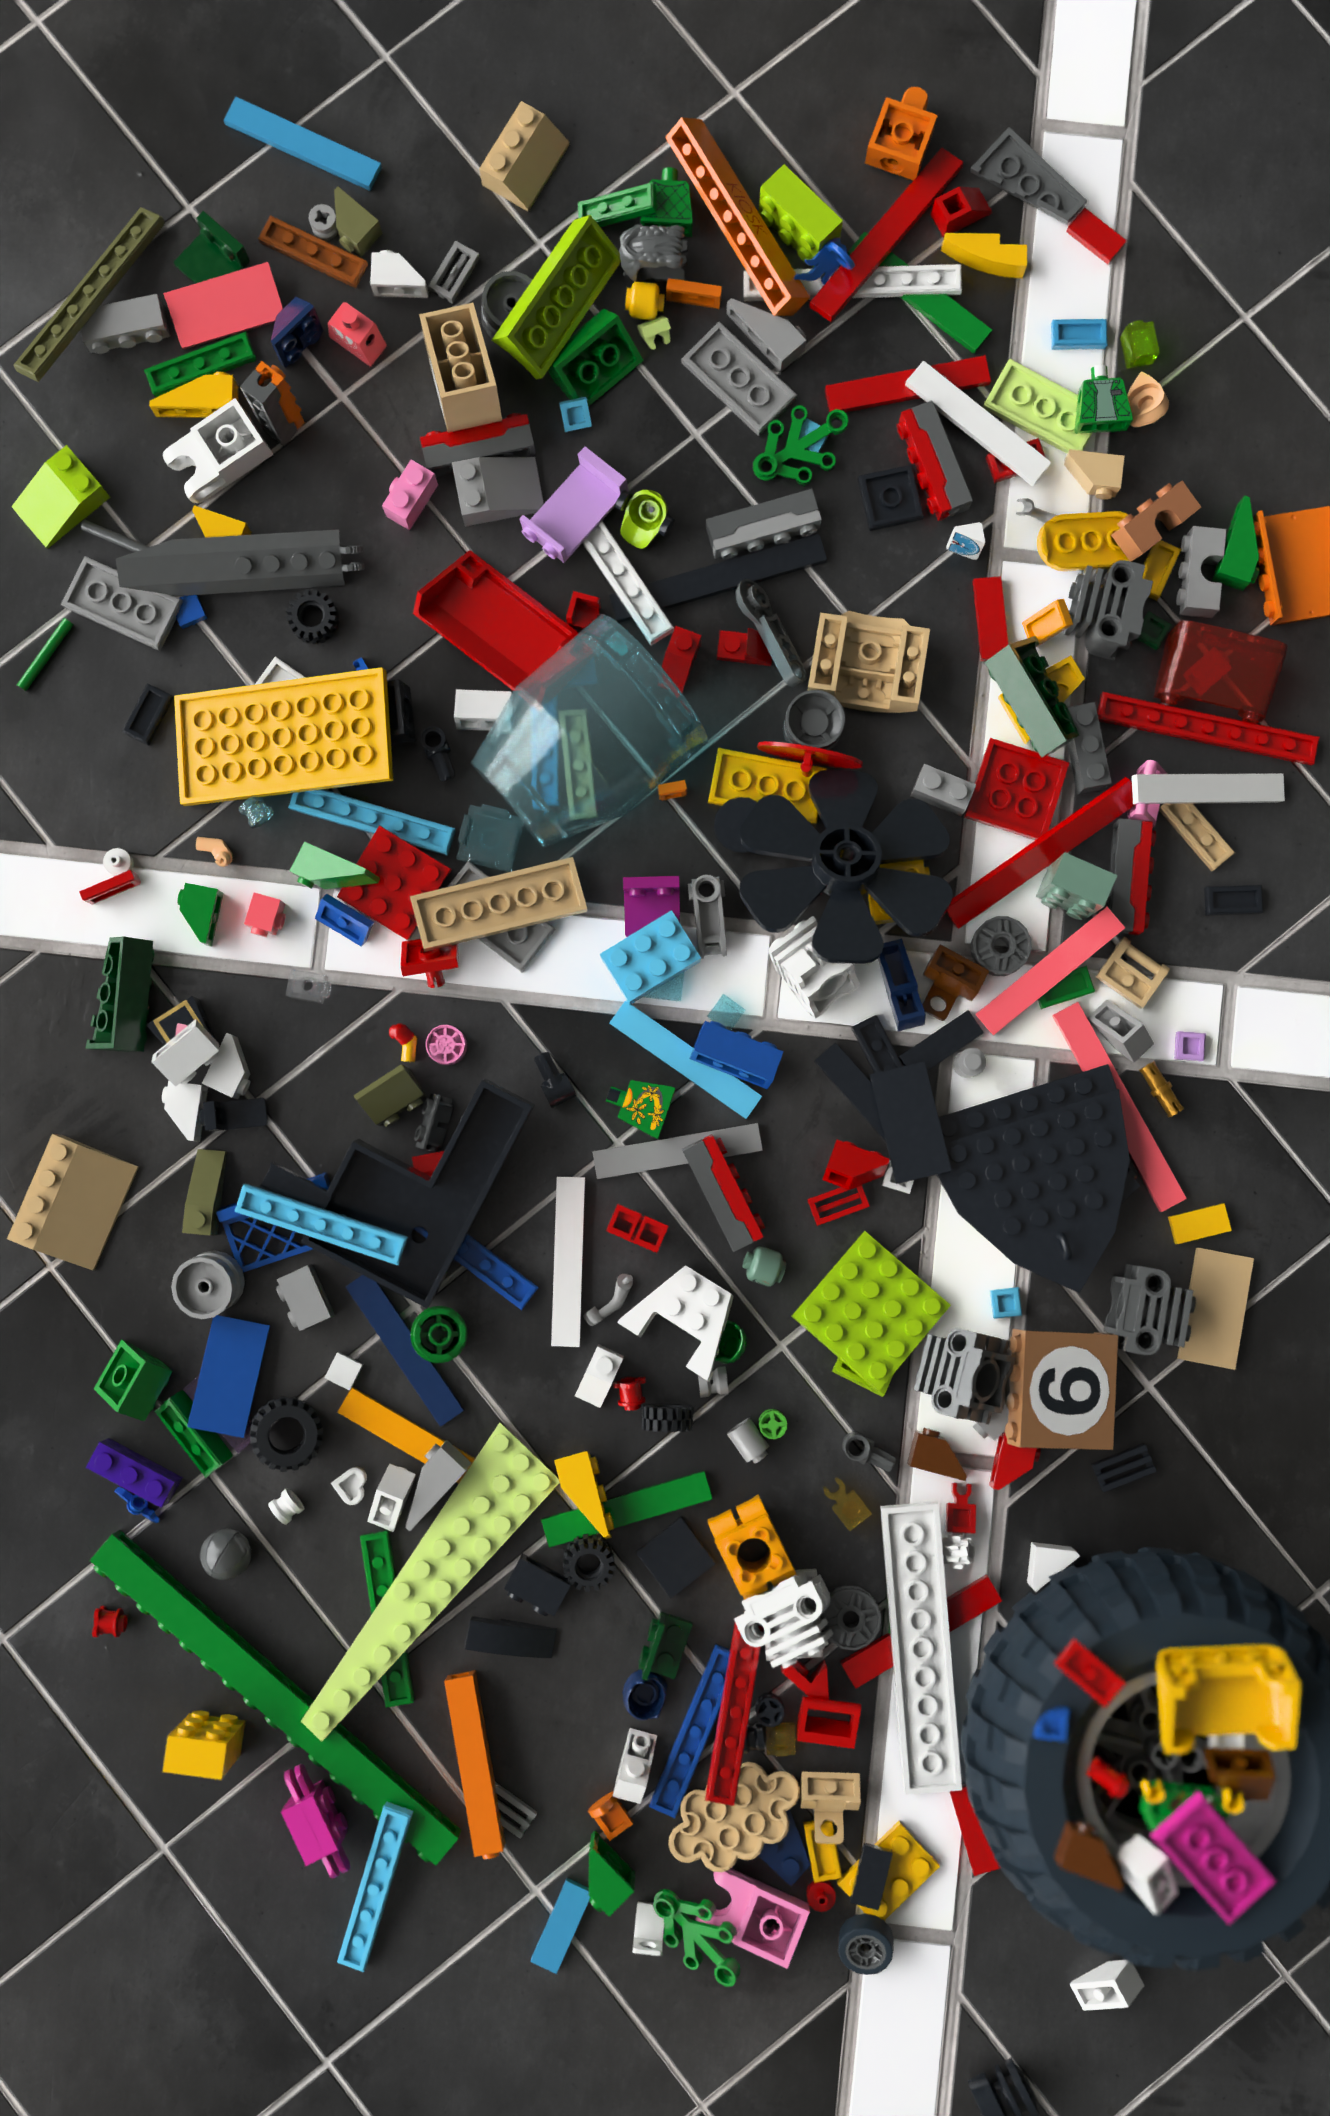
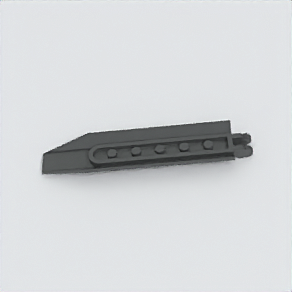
M339 529L172 539L116 558L119 587L176 596L345 586L343 571L365 569L364 563L361 562L342 564L341 553L359 554L363 552L362 545L341 546Z

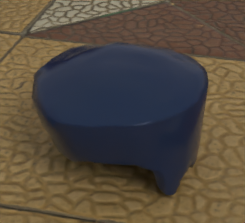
M642 1670L632 1673L626 1680L622 1692L623 1702L629 1714L642 1721L658 1718L667 1696L668 1685L666 1680L659 1674L651 1671L648 1680L642 1679Z

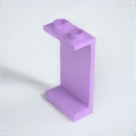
M584 447L578 453L580 465L530 520L524 515L520 517L523 535L532 543L537 541L541 544L543 551L550 558L555 559L557 557L563 563L615 507L620 494L624 490L629 491L627 479L587 447Z

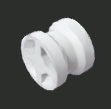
M289 1488L281 1492L279 1499H273L268 1503L272 1513L284 1525H287L292 1520V1516L295 1513L300 1514L304 1510L301 1500Z

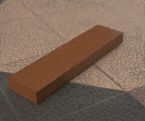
M271 215L258 238L260 244L354 288H357L368 266L366 260Z

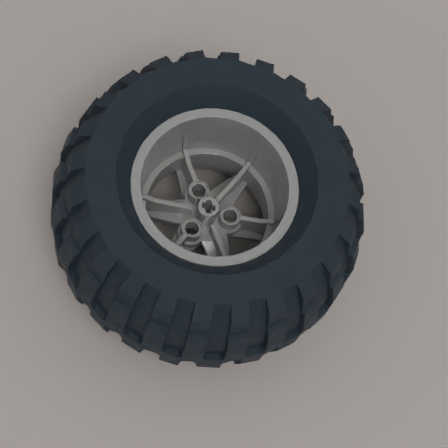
M1152 1547L1141 1548L1138 1550V1553L1134 1554L1116 1551L1091 1557L1093 1562L1088 1563L1089 1565L1077 1569L1073 1565L1049 1576L1050 1585L1039 1594L1028 1593L1012 1607L1015 1613L1005 1628L998 1626L983 1648L985 1660L981 1670H975L965 1696L968 1702V1714L962 1725L960 1749L965 1760V1780L969 1801L990 1849L1005 1875L1017 1889L1022 1891L1036 1912L1054 1925L1064 1930H1069L1077 1942L1109 1955H1113L1114 1952L1123 1956L1126 1961L1139 1966L1172 1968L1175 1961L1179 1967L1187 1971H1198L1220 1967V1956L1227 1954L1234 1961L1245 1963L1266 1953L1263 1940L1277 1934L1283 1941L1288 1943L1306 1928L1299 1917L1315 1903L1324 1911L1330 1904V1644L1320 1632L1316 1631L1306 1621L1301 1610L1265 1586L1261 1581L1245 1571L1231 1568L1197 1552L1179 1554L1171 1549ZM1074 1638L1126 1683L1106 1708L1054 1664L1055 1660ZM1273 1645L1286 1653L1300 1681L1296 1749L1270 1750L1261 1744L1256 1733L1244 1734V1749L1269 1750L1276 1779L1269 1801L1243 1800V1810L1239 1813H1232L1226 1823L1277 1882L1230 1925L1179 1867L1168 1858L1169 1856L1150 1835L1153 1831L1149 1829L1145 1819L1134 1818L1115 1810L1134 1787L1142 1788L1141 1782L1144 1780L1147 1781L1148 1786L1151 1785V1780L1183 1783L1182 1771L1194 1773L1200 1769H1208L1204 1748L1209 1747V1741L1194 1736L1195 1746L1193 1748V1755L1186 1761L1181 1760L1182 1754H1166L1162 1745L1159 1703L1150 1686L1158 1684L1157 1654L1163 1649ZM1125 1701L1128 1720L1109 1717ZM1064 1706L1070 1709L1067 1742L1034 1738L1035 1726L1042 1715L1057 1707ZM1155 1713L1152 1723L1143 1724V1718L1146 1714ZM1095 1743L1119 1754L1110 1765V1768L1118 1774L1124 1773L1126 1779L1130 1781L1128 1789L1120 1798L1116 1795L1113 1797L1109 1795V1790L1098 1782L1093 1788L1090 1784V1777L1086 1775V1771L1091 1762ZM1138 1764H1143L1144 1769L1142 1773L1136 1776L1132 1775V1769ZM1213 1783L1211 1787L1220 1796V1800L1223 1799V1789L1216 1783ZM1080 1820L1097 1828L1096 1832L1103 1840L1123 1883L1121 1891L1059 1867L1054 1855L1067 1821L1077 1824ZM1137 1834L1168 1858L1178 1890V1894L1158 1916L1150 1910L1124 1878L1116 1858L1121 1847L1125 1843L1131 1842Z

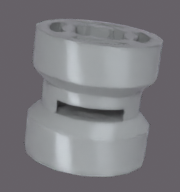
M726 1366L717 1367L715 1370H712L711 1380H713V1384H710V1382L698 1375L700 1397H709L712 1393L729 1395Z

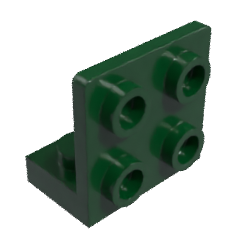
M202 211L196 218L201 228L199 231L200 235L174 261L175 267L194 284L242 270L250 262L244 246L205 211Z
M661 1611L658 1619L652 1618L647 1641H650L649 1647L643 1646L639 1658L638 1669L642 1670V1679L648 1680L650 1671L675 1679L693 1625L691 1621Z

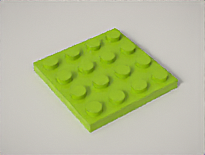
M864 1231L791 1317L878 1392L951 1305Z

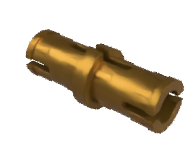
M1155 1061L1139 1069V1072L1152 1090L1150 1092L1151 1095L1157 1097L1168 1118L1184 1109L1171 1089V1082L1165 1080Z

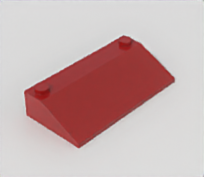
M471 550L417 592L413 610L415 616L540 712L562 692L597 648L592 642Z

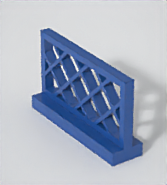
M327 1172L307 1178L309 1181L327 1190L330 1187L331 1182ZM237 1202L220 1207L216 1211L219 1222L223 1224L234 1258L243 1272L313 1249L307 1245H301L292 1241L296 1233L295 1231L292 1232L288 1239L274 1232L277 1225H273L270 1230L257 1224L258 1219L254 1218L251 1221L247 1219L249 1216L235 1212ZM242 1221L250 1225L244 1239L233 1233L231 1223ZM253 1228L269 1234L263 1247L247 1241ZM272 1236L287 1243L282 1253L274 1254L266 1250ZM237 1241L242 1243L240 1249L238 1247ZM245 1245L260 1252L255 1262L246 1265L241 1255ZM289 1245L296 1247L287 1251ZM263 1254L269 1256L267 1258L261 1259Z

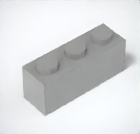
M158 294L101 305L81 329L83 343L90 353L103 354L108 352L109 349L118 347L131 348L137 343L147 341L155 343L163 338L170 337L164 305Z

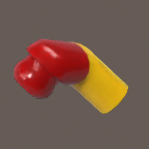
M404 1024L392 1025L389 1028V1036L392 1039H396L402 1045L401 1061L415 1062L417 1047L415 1034Z

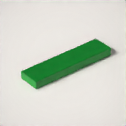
M243 332L144 369L152 393L157 398L201 376L214 375L216 372H227L254 362L257 359L247 333Z

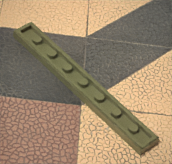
M142 207L139 208L13 366L18 373L37 382L42 379L165 225L162 216Z

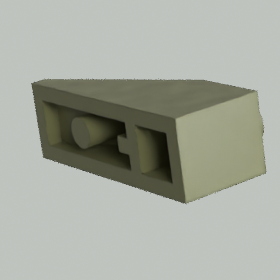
M197 1150L185 1203L182 1233L218 1235L219 1219L216 1211L221 1207L226 1151Z

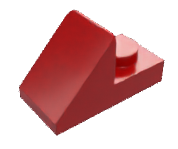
M748 628L747 633L720 630L717 660L771 666L772 657L757 630Z
M825 1660L822 1661L810 1676H808L810 1671L800 1661L784 1669L781 1665L782 1673L807 1696L829 1700Z

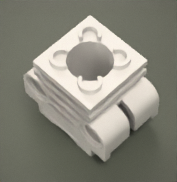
M812 916L808 920L799 922L794 927V930L785 937L776 939L768 949L776 972L782 976L785 983H788L790 990L809 1015H813L816 1019L826 1012L835 1000L857 989L860 983L855 974L854 964L824 962L814 954L811 943L818 923L814 916Z
M803 1570L796 1573L797 1575L781 1582L778 1586L769 1588V1590L759 1595H754L742 1601L746 1611H744L745 1614L734 1619L745 1642L750 1646L759 1647L775 1640V1643L765 1651L767 1656L778 1651L781 1652L770 1662L773 1668L780 1664L783 1669L798 1662V1658L803 1657L802 1653L807 1652L811 1656L823 1650L829 1644L827 1640L833 1635L832 1630L829 1629L819 1634L828 1624L826 1618L816 1623L813 1622L828 1609L831 1601L829 1591L821 1575L807 1580ZM808 1597L815 1600L817 1608L810 1606ZM757 1623L763 1625L765 1633L759 1630Z

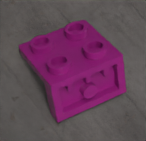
M679 876L623 877L626 937L671 910L680 923Z

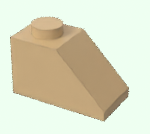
M1071 449L1068 451L1064 459V466L1087 494L1095 495L1098 499H1110L1112 497L1115 498L1121 489L1124 456Z

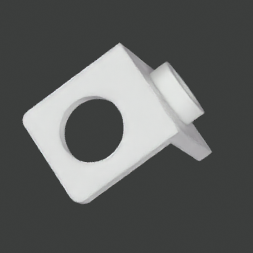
M639 1901L637 1903L633 1953L661 1956L664 1919L656 1914L653 1907L654 1903ZM642 1946H651V1947H654V1948H646V1947H642Z

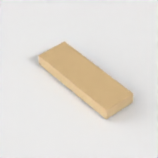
M1193 803L1163 804L1159 807L1162 815L1211 872L1235 853Z

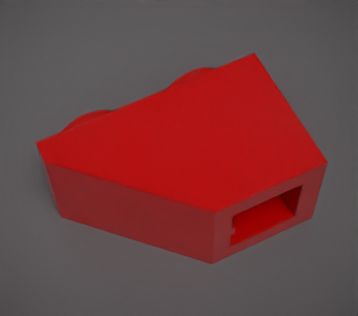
M959 186L935 199L931 216L944 238L945 233H954L990 215L992 210L979 188Z
M836 1140L822 1180L849 1190L883 1177L890 1159L884 1157L879 1152L859 1148L852 1142Z

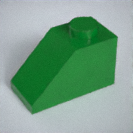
M185 882L184 889H180L178 893L177 904L180 905L179 910L198 940L202 944L212 947L224 893L215 888Z

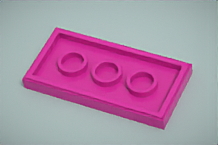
M1199 1791L1150 1834L1229 1925L1277 1882Z

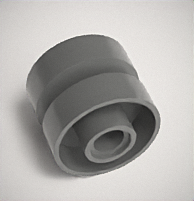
M809 690L796 696L787 709L784 721L783 734L786 743L832 751L838 744L845 723V714L840 702L833 695L822 690Z

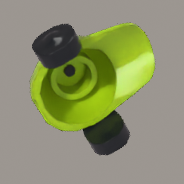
M624 490L615 504V508L620 511L626 509L621 527V535L628 543L637 548L647 547L657 533L664 537L667 536L675 522V519L668 514L669 511L664 497L653 490H641L634 495Z

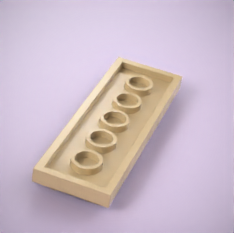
M573 857L410 896L424 952L587 912V905Z

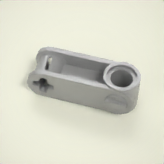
M702 875L697 879H691V883L688 884L689 900H693L698 953L701 959H704V956L718 954L726 957L727 947L722 897H725L724 880L711 875ZM702 884L712 885L714 888L713 895L709 897L702 896L698 890Z

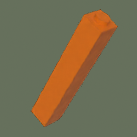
M476 1670L448 1675L444 1682L474 1857L482 1856L483 1859H491L499 1856V1852H503L506 1843L495 1789V1779Z

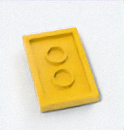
M900 1821L892 1826L874 1844L891 1849L893 1852L879 1911L857 1905L865 1914L875 1915L884 1921L940 1867L935 1858ZM859 1860L842 1875L843 1878L837 1880L838 1885L849 1897L851 1896Z

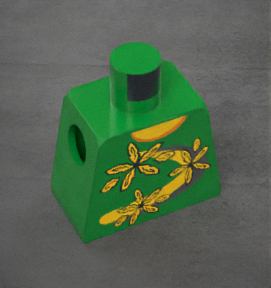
M630 1080L627 1091L611 1086L606 1102L621 1107L618 1115L620 1120L655 1139H659L675 1088Z

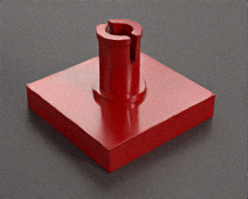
M421 939L402 941L400 965L402 976L426 973L429 988H435V978L437 987L443 986L445 979L442 970L459 968V943L424 952Z

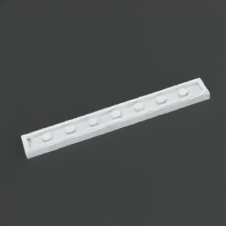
M961 264L878 267L852 298L903 297V295L909 294L961 295ZM794 269L796 274L808 273L811 270ZM744 271V301H764L747 271ZM821 276L815 281L800 280L810 296L809 299H813L824 286L821 282Z

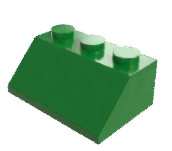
M602 309L571 335L548 369V372L570 400L586 397L587 404L590 406L644 360L619 316L606 309Z

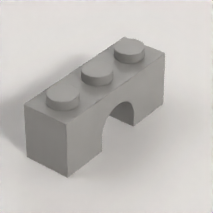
M1193 526L1187 535L1183 536L1181 552H1185L1184 562H1181L1179 567V579H1182V589L1178 590L1176 604L1180 606L1179 615L1213 618L1220 610L1222 583L1206 580L1201 573V565H1217L1224 557L1226 529Z

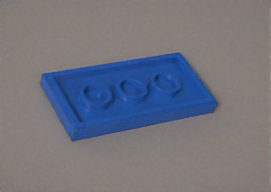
M220 1315L213 1317L187 1427L245 1438L270 1330L269 1325Z

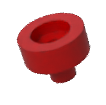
M812 1881L807 1887V1900L812 1909L818 1912H826L834 1906L836 1894L833 1885L829 1881L818 1883Z

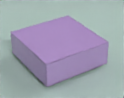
M1177 1031L1175 1034L1174 1060L1203 1062L1206 1033Z

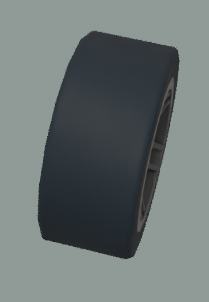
M869 1914L854 1915L847 1919L841 1926L839 1933L838 1952L841 1961L848 1969L858 1974H878L885 1970L892 1962L894 1952V1937L889 1925L881 1918Z

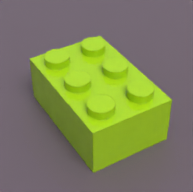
M785 164L761 186L759 214L768 227L772 226L778 232L780 239L786 245H791L797 251L803 262H805V259H812L829 240L836 237L840 238L843 220Z

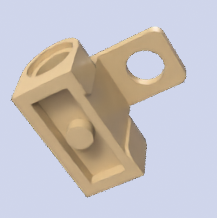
M802 1772L800 1779V1808L814 1809L815 1842L818 1844H842L844 1841L843 1811L859 1810L860 1773ZM823 1822H834L837 1826V1833L831 1837L825 1836L821 1831Z

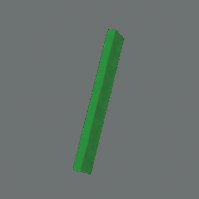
M865 231L848 251L847 254L849 256L867 236ZM891 252L879 267L909 265ZM909 294L900 297L973 354L977 352L992 332L991 328L947 294Z
M701 1471L609 1498L606 1502H603L605 1514L611 1513L614 1528L712 1500V1495L705 1471ZM579 1508L541 1519L549 1548L573 1541L577 1536L579 1539L583 1538V1534L590 1536L599 1533Z
M389 1530L360 1535L371 1615L396 1579ZM407 1649L381 1677L385 1708L415 1702Z

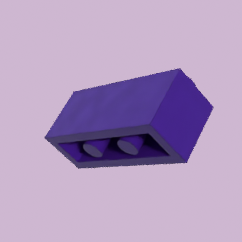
M110 1438L98 1443L86 1466L87 1469L160 1508L170 1503L183 1478Z

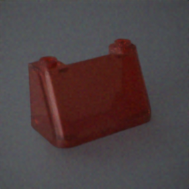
M1180 621L1167 635L1154 698H1159L1162 703L1168 705H1177L1178 701L1188 698L1238 710V715L1242 717V721L1257 724L1266 717L1288 646L1283 642L1194 621Z

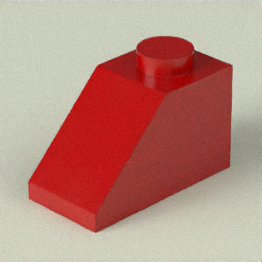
M675 626L664 656L657 686L681 695L683 694L701 646L702 635Z
M1004 1431L998 1438L989 1486L995 1490H1000L1031 1470L1034 1462L1039 1460L1041 1448H1022L1007 1444V1437Z

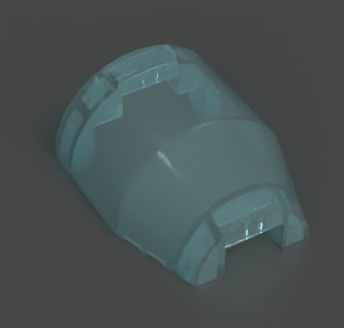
M601 614L515 687L473 757L471 764L488 784H492L526 824L525 828L544 848L624 816L658 787L659 784L707 745L708 737L703 725L686 698L657 661L623 626L611 617Z

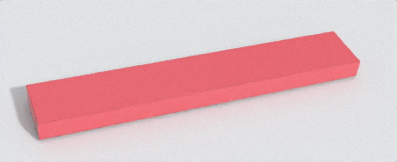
M1108 907L1104 908L975 1015L994 1036L1125 929V926Z

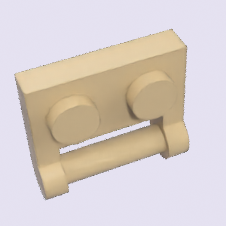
M1124 936L1095 977L1142 1009L1166 977L1170 968L1155 962L1131 945V941ZM1125 953L1154 974L1153 978L1149 979L1120 957Z

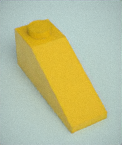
M216 372L214 375L201 376L150 400L149 406L156 417H208L234 398L238 401V384L233 375L225 372Z

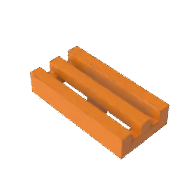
M668 278L666 301L720 309L722 286Z

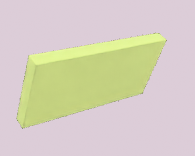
M1009 358L983 405L986 411L1066 454L1070 449L1083 451L1092 433L1075 434L1077 394Z

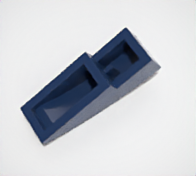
M901 938L885 942L878 962L898 1032L925 1025L926 1014L903 940Z

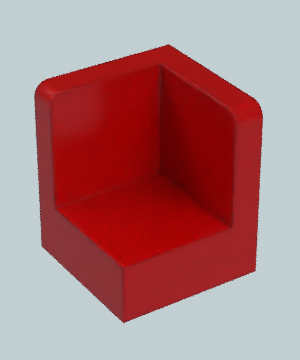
M573 591L566 616L567 624L574 629L594 633L601 610L600 598Z

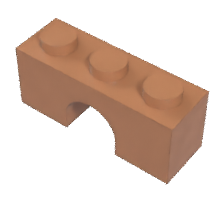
M1183 481L1174 486L1168 483L1156 492L1159 498L1155 501L1149 498L1136 508L1139 513L1135 517L1130 513L1117 523L1119 529L1111 536L1129 561H1133L1162 539L1155 527V519L1160 520L1170 531L1201 508Z

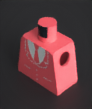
M346 302L342 303L328 322L329 337L370 367L387 346L377 325Z

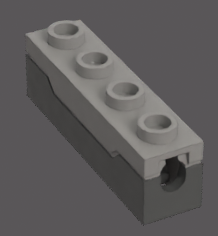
M809 489L706 519V530L715 559L720 557L722 559H730L737 556L738 552L745 550L749 552L758 551L765 544L772 542L782 544L789 541L790 537L801 534L802 537L810 536L816 533L817 529H820L822 519L813 490Z

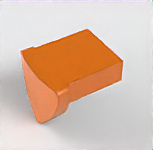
M614 1791L600 1798L588 1810L590 1816L596 1820L609 1841L633 1825L632 1818L617 1797H613Z

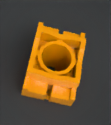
M759 1494L736 1506L740 1516L737 1520L731 1509L708 1519L715 1543L744 1600L769 1590L767 1585L769 1581L775 1587L790 1577L797 1575ZM758 1538L765 1541L768 1545L766 1555L755 1562L741 1559L737 1554V1550L746 1539Z

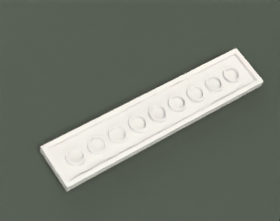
M934 1501L880 1506L903 1791L905 1795L962 1790L939 1503Z

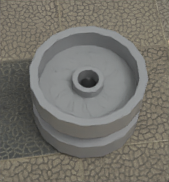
M214 1250L203 1252L180 1265L173 1275L171 1289L174 1301L180 1310L190 1317L207 1319L217 1316L237 1303L243 1294L245 1280L242 1268L233 1257L227 1253Z

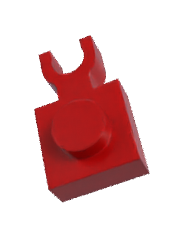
M951 1483V1494L955 1500L954 1503H946L945 1532L976 1534V1504H968L972 1484H966V1492L964 1495H961L957 1492V1483Z

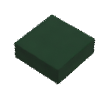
M1148 611L1143 618L1141 634L1137 639L1157 650L1172 624Z

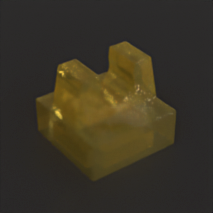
M780 1723L775 1727L766 1726L767 1755H795L794 1723Z

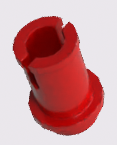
M1098 1757L1091 1762L1086 1771V1775L1107 1788L1109 1795L1112 1797L1115 1795L1119 1798L1122 1797L1129 1787L1130 1781L1126 1779L1124 1773L1118 1774Z

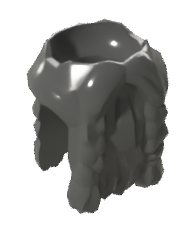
M637 224L624 231L620 236L621 245L619 249L621 267L624 270L623 275L629 277L633 282L653 280L667 282L668 278L685 281V271L681 269L687 264L686 256L682 254L688 252L687 240H681L684 237V227L679 225L670 227L652 225L648 227Z

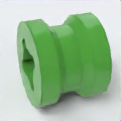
M767 1409L761 1413L758 1419L761 1433L769 1439L782 1437L787 1430V1421L782 1412L777 1409Z

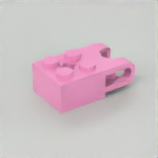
M732 1868L724 1872H714L715 1882L730 1893L732 1901L726 1908L716 1909L715 1914L709 1921H703L698 1916L695 1918L696 1921L720 1926L723 1922L732 1923L737 1931L732 1940L733 1944L784 1968H788L810 1913L809 1903ZM775 1919L778 1925L773 1924L771 1928H768L766 1920Z

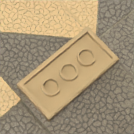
M1196 1248L1189 1290H1194L1193 1296L1196 1298L1195 1309L1193 1313H1190L1188 1325L1191 1326V1335L1189 1341L1185 1342V1346L1179 1347L1177 1359L1236 1369L1254 1258Z

